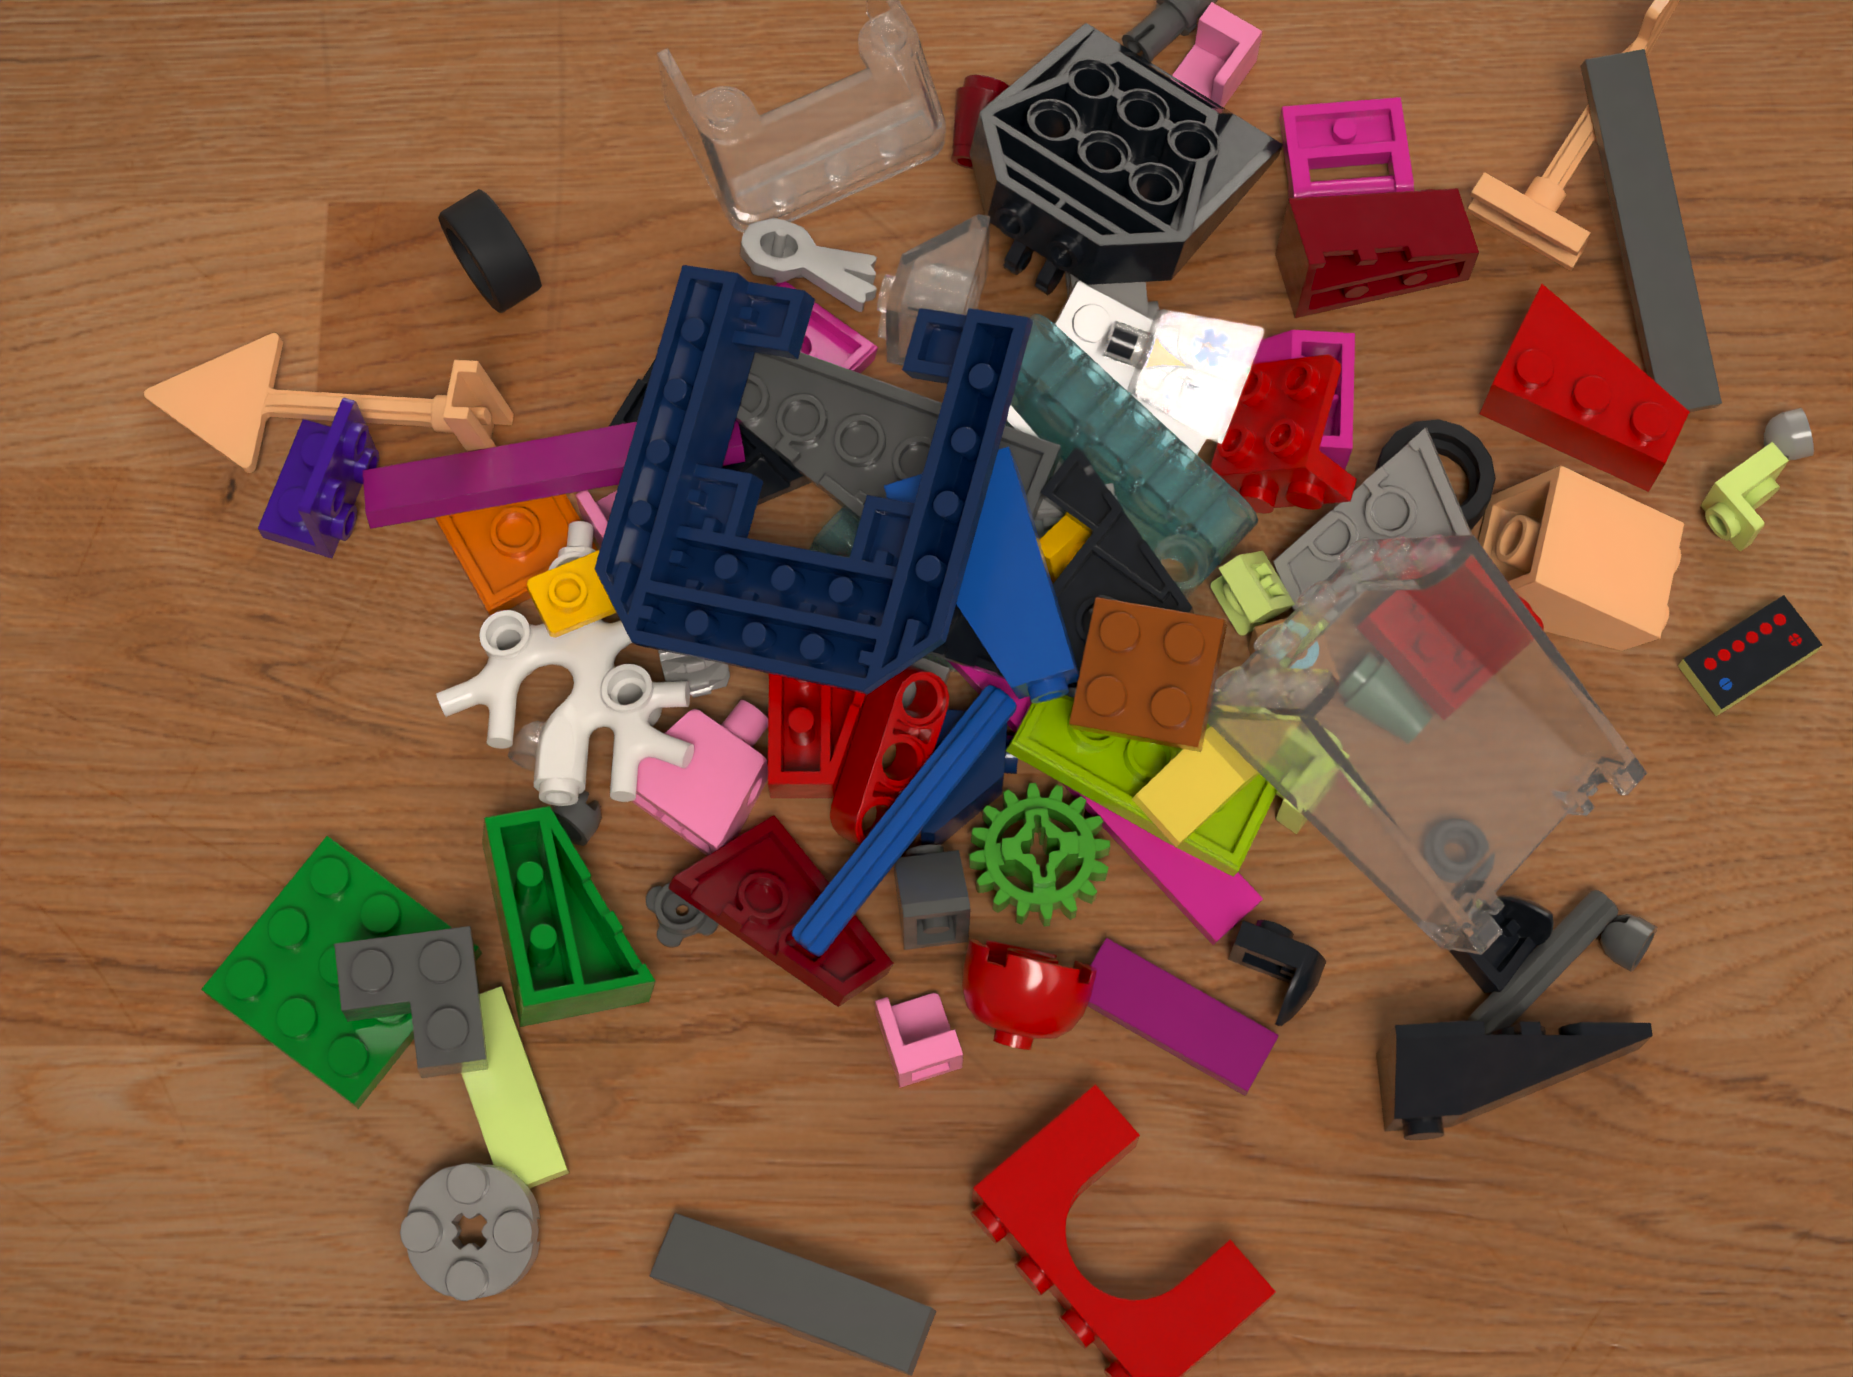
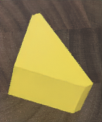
M1221 720L1206 729L1201 752L1183 749L1132 800L1169 841L1177 847L1256 778L1266 766Z

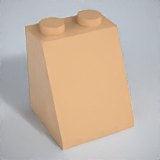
M1559 466L1491 496V500L1485 510L1476 550L1485 557L1487 563L1503 580L1529 603L1532 610L1542 620L1544 624L1543 631L1623 651L1661 638L1662 630L1669 618V607L1667 604L1673 575L1681 560V550L1679 547L1684 523L1568 468Z

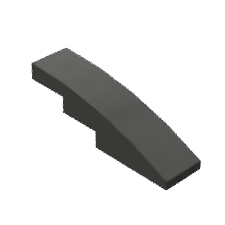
M677 1213L674 1214L649 1275L661 1284L716 1302L727 1310L783 1328L799 1338L910 1376L913 1375L936 1314V1310L866 1281Z

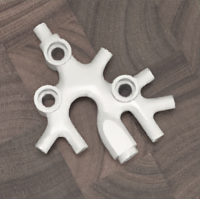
M575 521L569 524L567 547L559 550L558 558L552 562L548 571L596 551L592 549L594 531L592 524L584 521ZM512 610L496 612L485 620L479 634L481 645L489 657L486 666L478 675L470 680L436 693L445 717L478 704L486 705L489 709L487 744L494 748L504 749L513 745L517 694L522 681L539 667L558 665L568 669L574 681L572 692L548 718L541 731L536 750L534 787L539 791V799L550 805L568 806L575 804L578 801L579 794L585 790L589 738L592 732L598 728L607 727L614 732L610 798L616 801L629 802L636 799L638 766L641 760L648 757L656 758L685 769L690 764L694 754V744L664 734L652 727L660 718L662 708L689 707L690 687L688 681L652 682L648 672L638 665L623 664L615 667L614 662L618 653L632 643L621 620L608 623L600 619L553 638L549 635L544 623L536 626L531 625L522 614Z

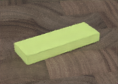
M502 986L480 994L488 1069L461 1074L493 1165L504 1167L511 1171L530 1189L566 1175L569 1171Z

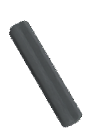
M1591 891L1552 931L1551 936L1546 942L1538 945L1528 955L1501 992H1492L1471 1014L1468 1021H1484L1485 1034L1491 1035L1496 1030L1510 1027L1618 915L1619 910L1615 903L1601 891Z

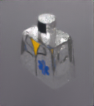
M1157 309L1149 332L1115 320L1106 340L1102 356L1135 368L1127 393L1202 437L1222 444L1265 330L1246 324Z

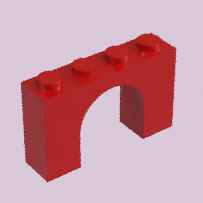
M1095 1084L973 1187L972 1200L977 1207L971 1212V1215L995 1244L1005 1238L1019 1254L1021 1259L1014 1265L1027 1284L1039 1296L1049 1290L1066 1311L1059 1316V1319L1071 1336L1084 1349L1094 1343L1111 1363L1104 1369L1107 1377H1183L1262 1308L1276 1291L1231 1239L1173 1289L1148 1299L1129 1300L1111 1296L1096 1288L1080 1273L1072 1260L1067 1245V1215L1077 1198L1136 1147L1140 1137L1139 1133Z

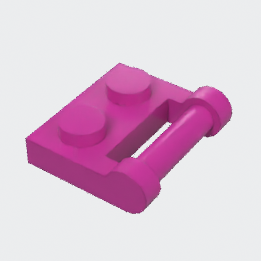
M1401 97L1282 106L1279 120L1288 177V198L1414 191V180ZM1388 163V176L1312 182L1310 180V169Z

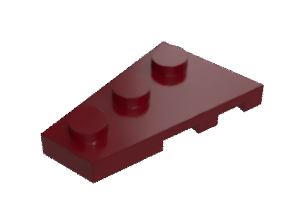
M775 815L672 878L669 885V890L837 1007L885 977L894 964L855 915L821 956L808 952L796 942L792 936L793 929L826 889L829 882Z

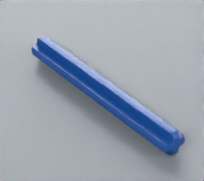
M992 685L984 688L792 931V936L804 949L816 956H821L826 952L1004 727L1017 708L1014 700L1006 692Z

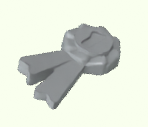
M777 218L750 224L742 236L740 256L750 266L753 275L769 277L777 283H783L795 277H804L858 312L864 310L866 301H871L876 297L877 288L873 283L876 275L874 267L877 257L874 255L816 246L809 233L803 227Z

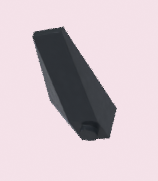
M1484 1021L1395 1025L1376 1053L1384 1130H1403L1404 1139L1428 1140L1444 1136V1128L1455 1126L1639 1050L1653 1036L1651 1023L1578 1022L1558 1028L1559 1035H1546L1545 1027L1541 1026L1540 1022L1520 1021L1513 1024V1027L1496 1030L1491 1035L1485 1034Z

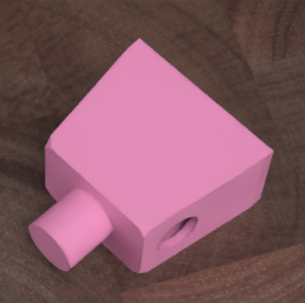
M744 700L739 701L721 725L700 710H690L664 733L694 744V754L690 764L684 769L656 758L648 757L641 760L638 766L636 799L631 802L708 856L738 837L767 782V759L752 747L768 728V718L759 709Z

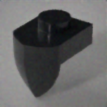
M1517 895L1485 897L1445 947L1484 993L1501 992L1535 947L1545 943L1551 936L1554 926L1553 914L1542 905Z
M1243 920L1228 960L1289 983L1275 1025L1282 1026L1291 1020L1309 1000L1318 986L1326 960L1313 947L1293 940V932L1280 924L1267 920H1257L1256 925Z

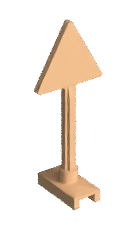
M1654 0L1645 14L1636 40L1622 53L1645 49L1647 57L1680 0ZM1589 104L1543 176L1535 177L1525 194L1484 172L1471 192V197L1474 199L1467 209L1468 213L1570 271L1573 270L1583 254L1591 232L1557 214L1556 211L1566 197L1564 188L1596 140Z
M277 333L264 336L144 391V397L152 405L247 473H252L256 469L264 428L268 418L279 417L333 421L343 398L357 402L365 423L432 427L435 432L454 433L467 452L496 447L491 439L494 424L512 425L514 413L479 361L454 360L447 395H436L434 399L275 390L273 388L283 347V340Z

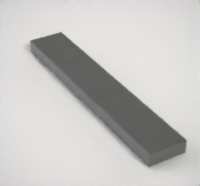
M1645 49L1585 59L1580 67L1647 375L1690 412L1716 408L1722 404Z

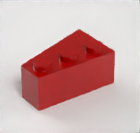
M769 674L768 788L770 798H834L867 694Z

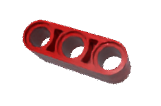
M911 665L867 694L831 804L830 819L832 827L839 836L860 846L933 754L949 703L948 689L941 677ZM912 682H915V698L908 707L903 708V693ZM895 744L896 757L893 763L883 770V755L891 745ZM876 806L877 813L874 823L867 830L863 831L862 820L864 815L871 807Z

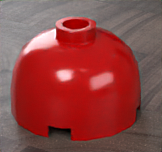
M970 939L963 967L962 989L966 1006L975 1019L995 1029L994 1042L1013 1048L1031 1050L1034 1038H1058L1071 1031L1083 1017L1091 998L1097 973L1096 968L1079 961L1074 962L1073 968L1058 965L1059 960L1056 959L1057 955L991 940H987L986 945L976 939Z

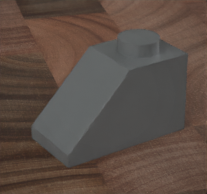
M922 845L907 850L905 852L906 857H900L894 864V877L904 950L968 942L971 909L959 850L944 852V847L941 845Z

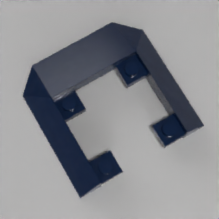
M682 265L594 569L631 642L638 646L869 694L946 642L1033 321L1029 317L968 308L967 315L919 308L902 370L914 379L947 384L915 503L867 495L850 558L749 539L748 534L763 481L750 473L722 468L755 353L798 359L815 298L805 290L748 282L740 274Z

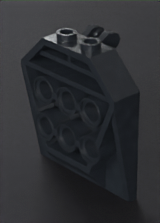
M1085 23L980 112L970 149V157L986 221L999 228L1006 236L1015 239L1005 257L1004 268L1018 275L1026 269L1034 251L1045 257L1047 260L1037 276L1034 286L1048 296L1053 293L1065 271L1087 285L1172 280L1279 157L1283 144Z

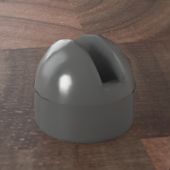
M585 790L579 794L578 801L575 804L550 806L571 842L579 846H585L597 831L602 819L600 803L594 800L586 804L589 792Z
M1631 914L1617 915L1601 932L1602 948L1614 963L1633 972L1647 952L1658 927L1638 916Z

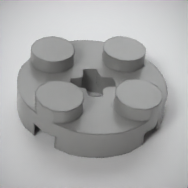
M473 1162L444 1168L427 1179L413 1196L408 1214L401 1224V1241L407 1248L409 1260L417 1274L435 1291L461 1301L500 1294L523 1279L537 1258L540 1241L537 1242L539 1233L537 1219H540L538 1203L529 1187L517 1175L504 1167ZM463 1215L468 1219L482 1215L487 1221L481 1231L487 1239L483 1247L480 1248L475 1243L464 1246L460 1241L459 1235L462 1230L458 1224Z

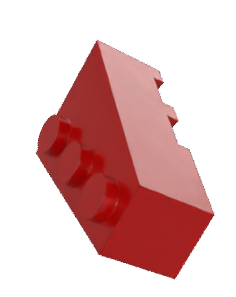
M1541 284L1490 387L1479 414L1649 492L1666 464L1690 411L1544 284Z

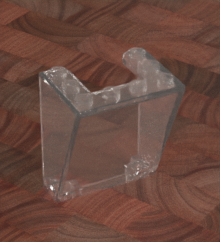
M1437 534L1431 537L1405 538L1404 536H1399L1394 539L1374 540L1363 538L1351 544L1340 554L1338 558L1340 565L1326 580L1311 585L1298 597L1296 601L1298 608L1283 623L1272 626L1258 637L1254 643L1256 651L1241 666L1230 669L1216 680L1207 723L1440 948L1482 955L1503 932L1490 915H1497L1505 906L1495 894L1498 889L1567 814L1588 816L1595 808L1588 796H1593L1598 791L1597 786L1599 784L1611 783L1619 795H1628L1646 776L1647 772L1474 535L1442 536Z

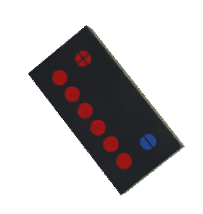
M1785 595L1683 658L1678 667L1713 714L1718 716L1815 654L1821 648L1822 643Z

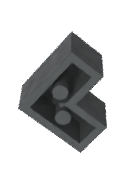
M470 926L334 944L341 1011L347 1022L411 1013L417 1068L421 1078L488 1069L474 943Z

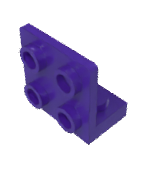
M347 398L341 400L331 427L302 419L258 526L262 538L331 559L334 556L339 541L348 540L357 518V507L354 504L363 484L362 471L377 468L379 463V451L376 450L369 433V428L356 401Z

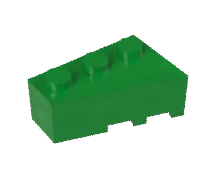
M547 806L485 817L482 845L520 1027L649 1002L655 985V979L646 964L642 965L623 933V926L614 911L610 912L591 880V873L551 807Z

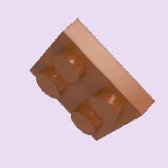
M1096 597L1069 725L1076 730L1201 752L1227 629L1225 619Z

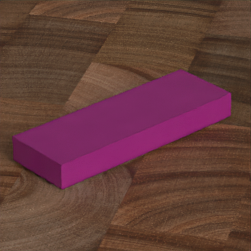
M1106 938L1090 965L1096 968L1097 973L1091 998L1087 1006L1246 1096L1279 1035Z

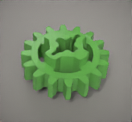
M1029 783L1026 799L1020 801L1008 789L1003 792L1004 810L1002 812L988 805L983 809L982 819L989 829L973 828L971 833V843L984 849L969 854V868L985 870L976 880L978 893H985L994 889L997 893L993 900L992 909L999 913L1009 904L1017 907L1016 923L1018 924L1025 922L1030 911L1039 912V918L1043 927L1050 926L1053 910L1059 908L1069 920L1075 918L1077 913L1075 899L1077 897L1090 904L1096 899L1097 890L1089 880L1096 882L1105 881L1109 867L1095 860L1108 856L1110 851L1109 840L1094 839V836L1102 829V818L1095 816L1085 820L1082 815L1086 799L1081 796L1070 805L1063 803V787L1059 785L1054 787L1049 798L1040 797L1036 783ZM1049 818L1055 819L1063 823L1072 832L1062 831L1055 824L1049 821ZM1023 819L1024 825L1015 837L1002 838V843H998L1002 834L1012 824ZM1035 832L1038 834L1039 845H1043L1045 855H1049L1044 877L1040 874V865L1036 864L1034 855L1030 854ZM1076 866H1081L1076 877L1068 885L1056 891V881L1065 871H1076ZM1015 876L1030 888V892L1016 887L1006 877Z

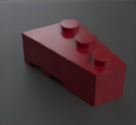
M1455 188L1289 198L1275 256L1294 318H1299L1469 280L1479 255V250L1459 190Z

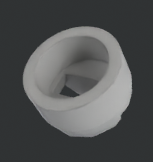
M1802 408L1778 414L1768 422L1765 428L1764 446L1766 447L1773 442L1788 460H1797L1813 456L1814 454L1811 429Z

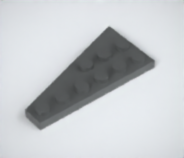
M800 352L798 359L755 353L736 421L860 521L867 495L887 498L884 485L923 473L942 403ZM1005 426L999 449L1009 446L1017 463L1032 517L1035 520L1043 501L1040 492L1055 472L1062 454L1061 445Z

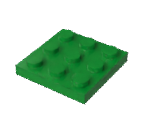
M326 836L201 990L359 1109L414 1040L412 1015L409 1013L347 1022L341 1011L334 944L451 929L452 927ZM474 944L475 960L477 961L482 952Z

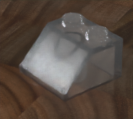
M977 214L908 250L901 255L896 275L885 274L879 292L877 311L882 312L878 337L886 339L887 362L901 366L904 365L919 308L967 315L968 308L978 309L988 274L990 216Z

